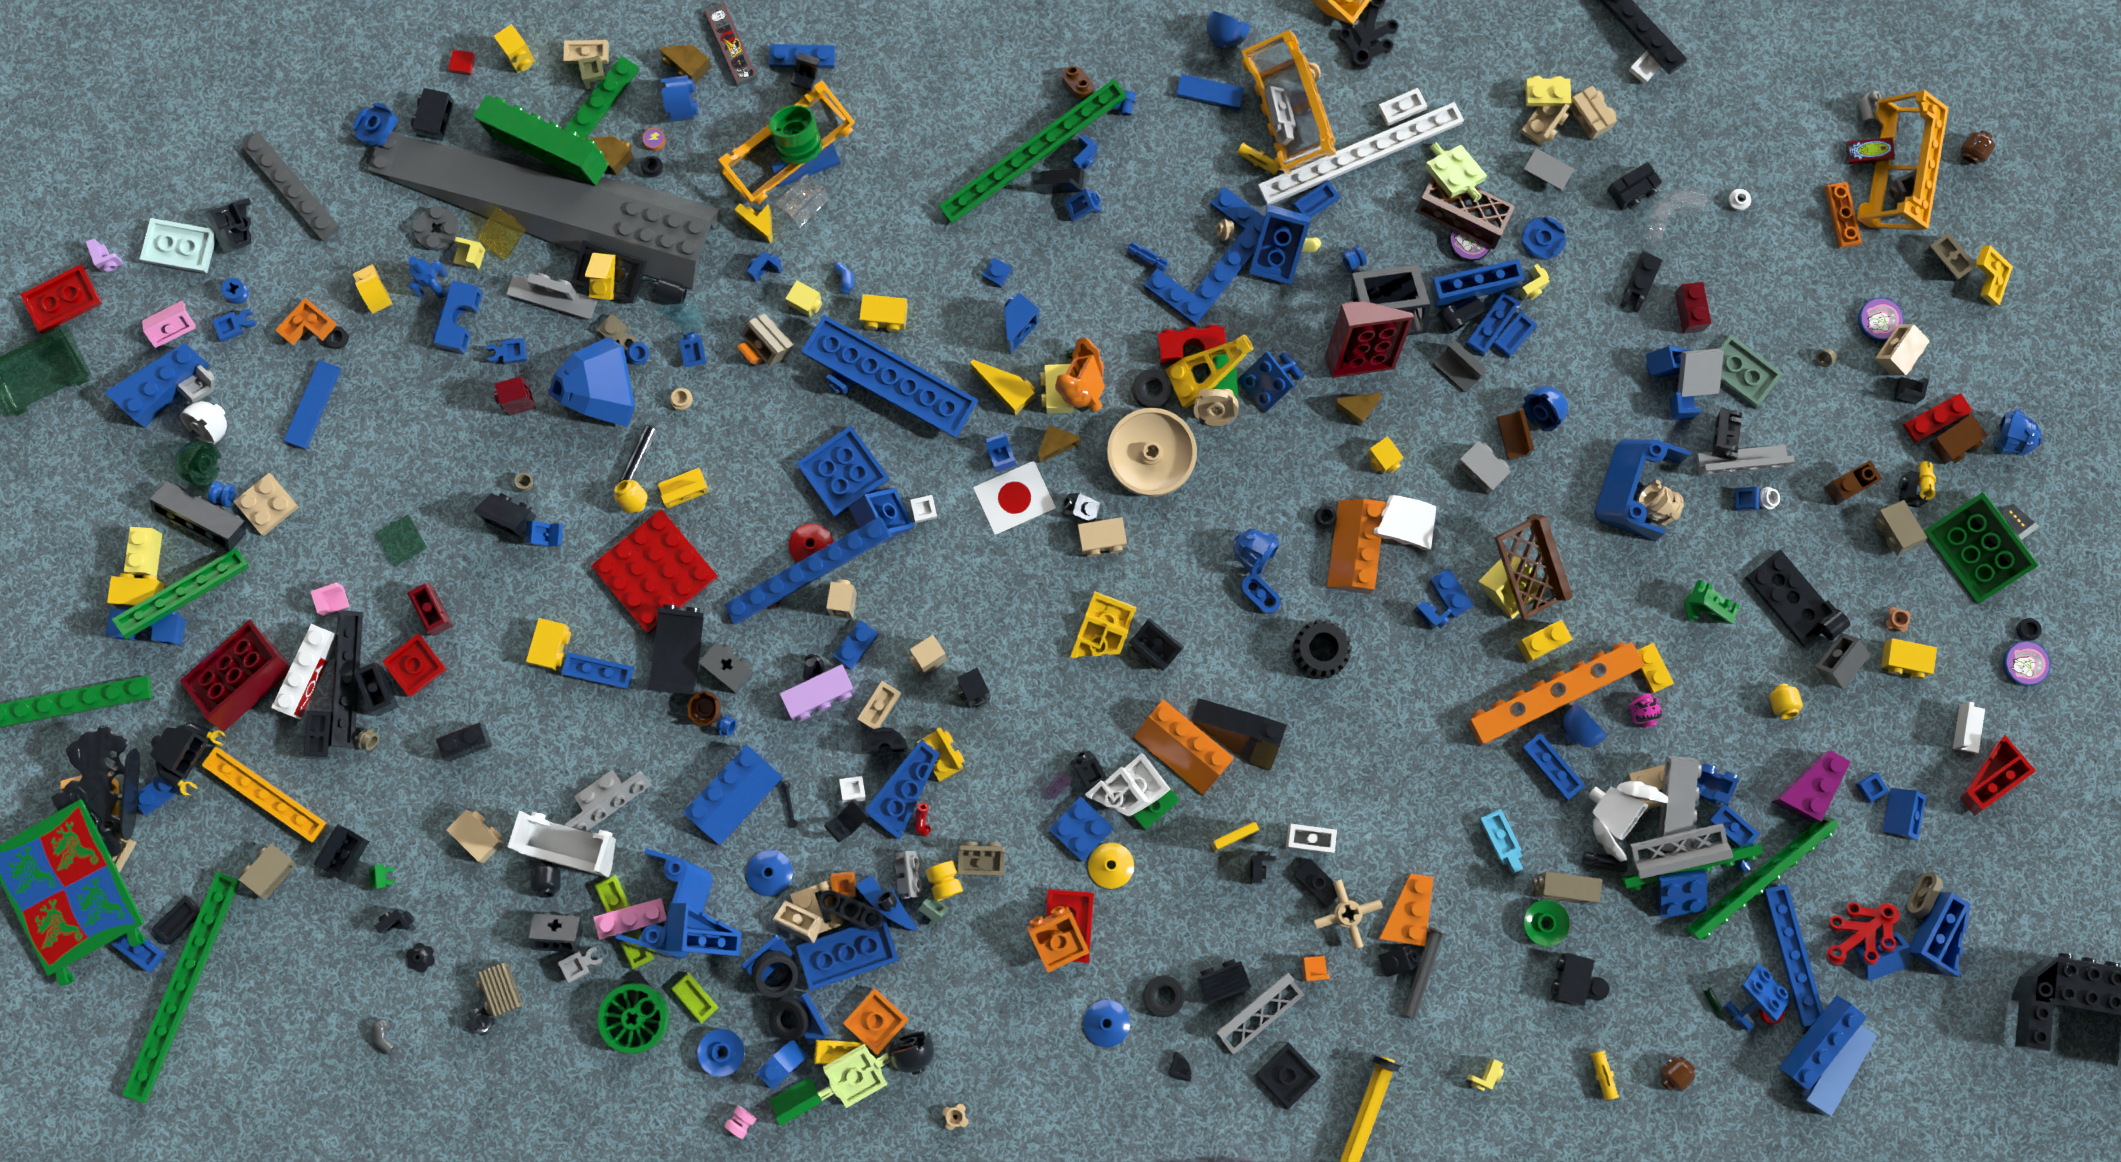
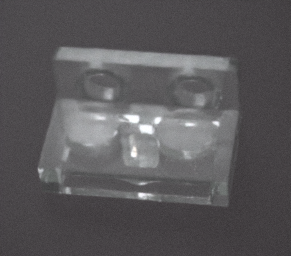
M805 174L775 204L782 212L792 218L798 227H801L830 197L820 183Z

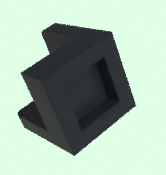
M1901 376L1898 378L1894 399L1916 405L1925 398L1929 378L1923 377L1917 381Z

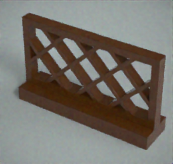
M1432 177L1415 212L1489 248L1495 249L1515 206L1477 187L1475 189L1481 194V199H1484L1487 204L1479 205L1477 201H1473L1468 193L1466 195L1458 194L1453 198H1446L1443 193L1444 190ZM1431 193H1437L1440 199H1438V198H1436V197H1434V196H1432V195H1430V194H1431ZM1470 200L1473 206L1465 207L1463 201ZM1457 202L1459 208H1457V207H1455V206H1453V205H1451V204H1449V203ZM1500 207L1508 212L1499 215L1496 208ZM1490 209L1493 216L1486 217L1482 210ZM1470 212H1477L1479 218L1470 214ZM1496 221L1499 227L1490 224L1489 222Z
M1533 513L1527 517L1526 521L1494 537L1521 619L1525 620L1561 600L1567 601L1573 598L1547 516ZM1530 527L1531 535L1529 540L1522 539L1524 529ZM1508 537L1514 538L1510 551L1505 549L1503 540ZM1520 541L1527 544L1523 556L1515 553ZM1532 546L1537 548L1538 551L1535 561L1528 559ZM1514 556L1521 559L1517 571L1512 570L1511 567ZM1526 562L1534 564L1530 576L1522 574ZM1539 567L1543 568L1545 572L1542 582L1535 579ZM1520 577L1528 579L1524 591L1519 590L1518 587ZM1533 582L1540 584L1536 597L1529 594ZM1548 587L1553 597L1545 601L1542 600L1545 588ZM1527 597L1535 599L1532 608L1526 611L1525 602Z

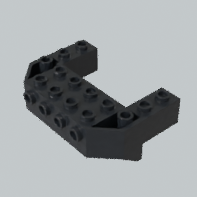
M2058 953V957H2045L2019 976L2012 994V1000L2019 1001L2015 1047L2036 1051H2050L2054 1005L2121 1016L2120 963L2105 961L2104 964L2096 963L2097 959L2081 957V960L2073 959L2071 954Z

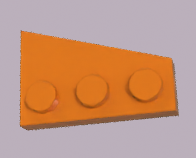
M1409 874L1387 923L1378 938L1379 940L1425 946L1434 877Z

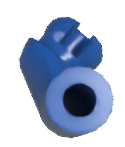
M841 262L836 263L833 271L841 277L839 290L844 294H848L854 288V274Z

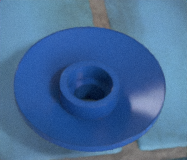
M776 850L759 852L750 860L747 867L749 885L755 892L764 896H775L782 893L790 885L793 876V869L789 859ZM767 868L773 870V874L770 877L765 876Z
M1102 1000L1094 1003L1087 1010L1083 1025L1087 1037L1094 1044L1101 1047H1113L1126 1038L1130 1029V1019L1122 1005L1112 1000ZM1109 1019L1112 1023L1111 1027L1104 1028L1103 1020Z
M716 1029L709 1032L703 1037L698 1047V1060L701 1067L707 1073L718 1077L728 1076L737 1071L743 1063L745 1048L741 1038L735 1032L728 1029ZM720 1048L726 1049V1056H719L718 1051Z

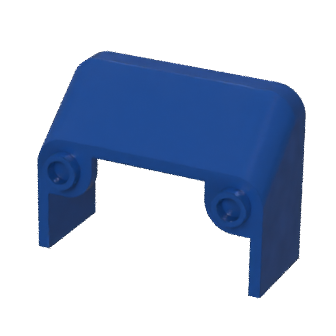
M1621 440L1614 448L1595 507L1594 514L1596 519L1603 524L1656 542L1665 535L1666 530L1644 523L1647 510L1643 504L1633 500L1644 462L1647 460L1656 463L1664 458L1680 464L1690 456L1691 451L1659 440Z
M645 848L644 853L649 859L665 863V876L671 881L678 882L672 903H687L697 911L704 912L713 884L711 873L707 869L681 858ZM669 912L664 927L657 925L646 927L641 934L640 940L620 934L616 935V939L620 943L671 958L684 959L690 954L686 952L665 951Z

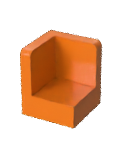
M1325 956L1301 958L1304 982L1330 979L1326 970Z

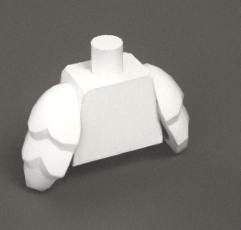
M1640 781L1623 782L1617 788L1610 787L1606 793L1595 787L1588 796L1589 799L1598 804L1592 812L1596 816L1593 820L1595 837L1608 854L1613 855L1621 862L1627 860L1618 839L1624 840L1649 806L1639 799L1668 803V797L1659 792L1656 787L1645 785Z

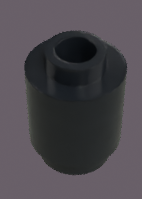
M661 278L659 281H655L652 292L655 294L656 299L677 305V303L683 304L687 294V287H684L682 283Z

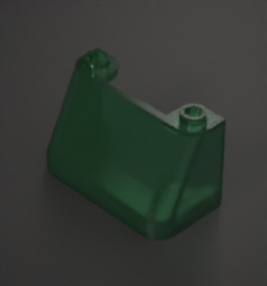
M67 324L0 356V407L6 416L14 414L15 417L28 411L26 407L31 403L70 384L75 383L77 386H80L89 381L88 376L91 375V372Z

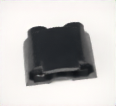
M889 727L874 729L867 735L862 743L861 752L863 755L878 754L884 746H889L893 752L909 751L905 738L898 731Z

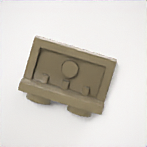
M964 841V845L958 846V875L1004 876L1005 847H1000L1001 843L987 842V846H977V842Z

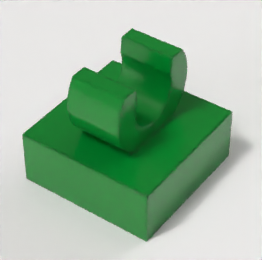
M384 864L368 868L370 891L386 888V886L395 884V880L389 881L385 877L386 873L393 872L394 868L388 867L384 869Z

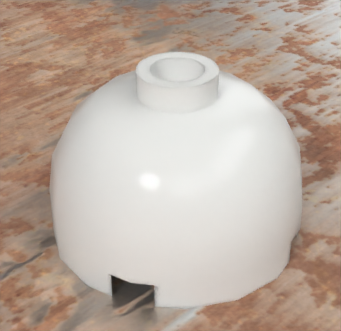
M203 401L196 402L185 408L180 414L185 427L190 432L194 430L201 435L196 438L209 446L219 442L227 429V421L224 417L225 411L217 404L212 405Z

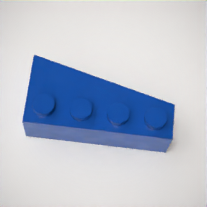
M183 343L108 389L105 393L134 421L146 428L180 394L177 390V385L196 374V367L198 365L206 369L210 364L190 346Z

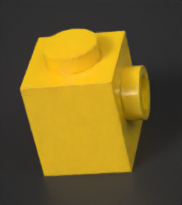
M1388 436L1371 447L1367 452L1371 459V466L1375 471H1380L1382 475L1386 472L1391 474L1401 467L1399 463L1404 458Z

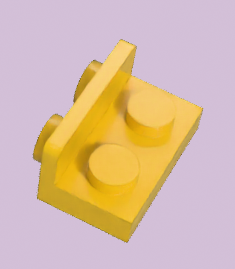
M939 727L937 731L923 738L926 743L940 753L932 769L939 782L963 769L961 763L965 762L960 751L956 750L954 752L950 745L954 741L948 730L943 732L941 727Z

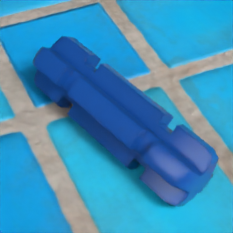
M1135 242L1129 245L1128 254L1134 257L1136 255L1137 259L1152 267L1155 265L1156 269L1158 268L1162 272L1167 268L1169 262L1167 259L1159 258L1156 253L1144 247L1140 248V245Z

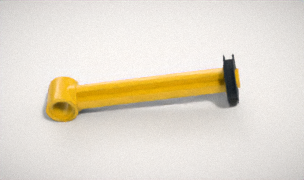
M1374 1055L1371 1062H1374L1376 1065L1339 1162H1360L1392 1074L1395 1071L1400 1073L1401 1065L1394 1063V1060L1385 1056L1379 1057Z

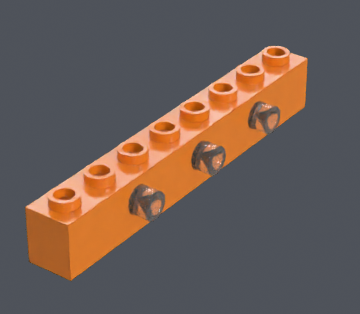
M1624 641L1611 647L1612 652L1605 654L1604 651L1593 655L1591 657L1593 661L1585 664L1584 660L1571 666L1573 670L1566 674L1562 670L1552 675L1553 680L1547 683L1541 680L1531 685L1533 688L1531 691L1525 693L1524 690H1520L1512 694L1513 699L1506 703L1502 699L1492 704L1493 709L1487 712L1481 709L1471 714L1472 719L1467 723L1479 746H1482L1493 739L1641 669L1645 665L1633 642L1625 645Z

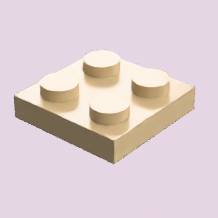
M271 473L265 475L234 500L239 509L263 536L299 508Z

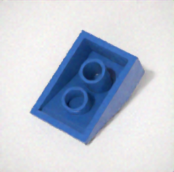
M1268 204L1249 273L1291 285L1310 225V216Z

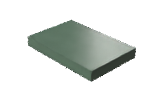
M1729 334L1718 348L1724 350L1721 383L1756 409L1783 376V373Z

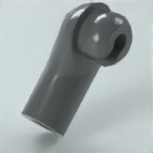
M381 1018L371 1026L372 1040L388 1055L395 1048V1045L385 1037V1030L388 1029L389 1024L385 1019Z

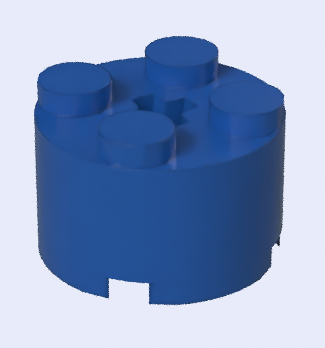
M688 75L661 78V83L666 82V88H662L665 112L671 115V118H667L668 123L695 119V115L699 114L697 101H693L692 93L695 92L694 80L689 79Z

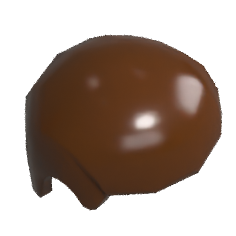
M708 691L697 692L690 697L687 703V717L696 726H709L716 722L721 714L720 701L714 694Z

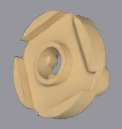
M1202 389L1198 392V396L1194 401V414L1197 419L1200 417L1205 420V424L1224 426L1230 423V419L1238 416L1239 403L1237 398L1234 397L1232 390Z

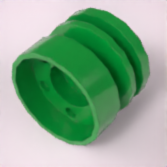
M802 105L787 106L777 111L771 117L769 122L770 131L779 157L784 162L803 164L816 158L821 152L822 140L813 112L808 107Z

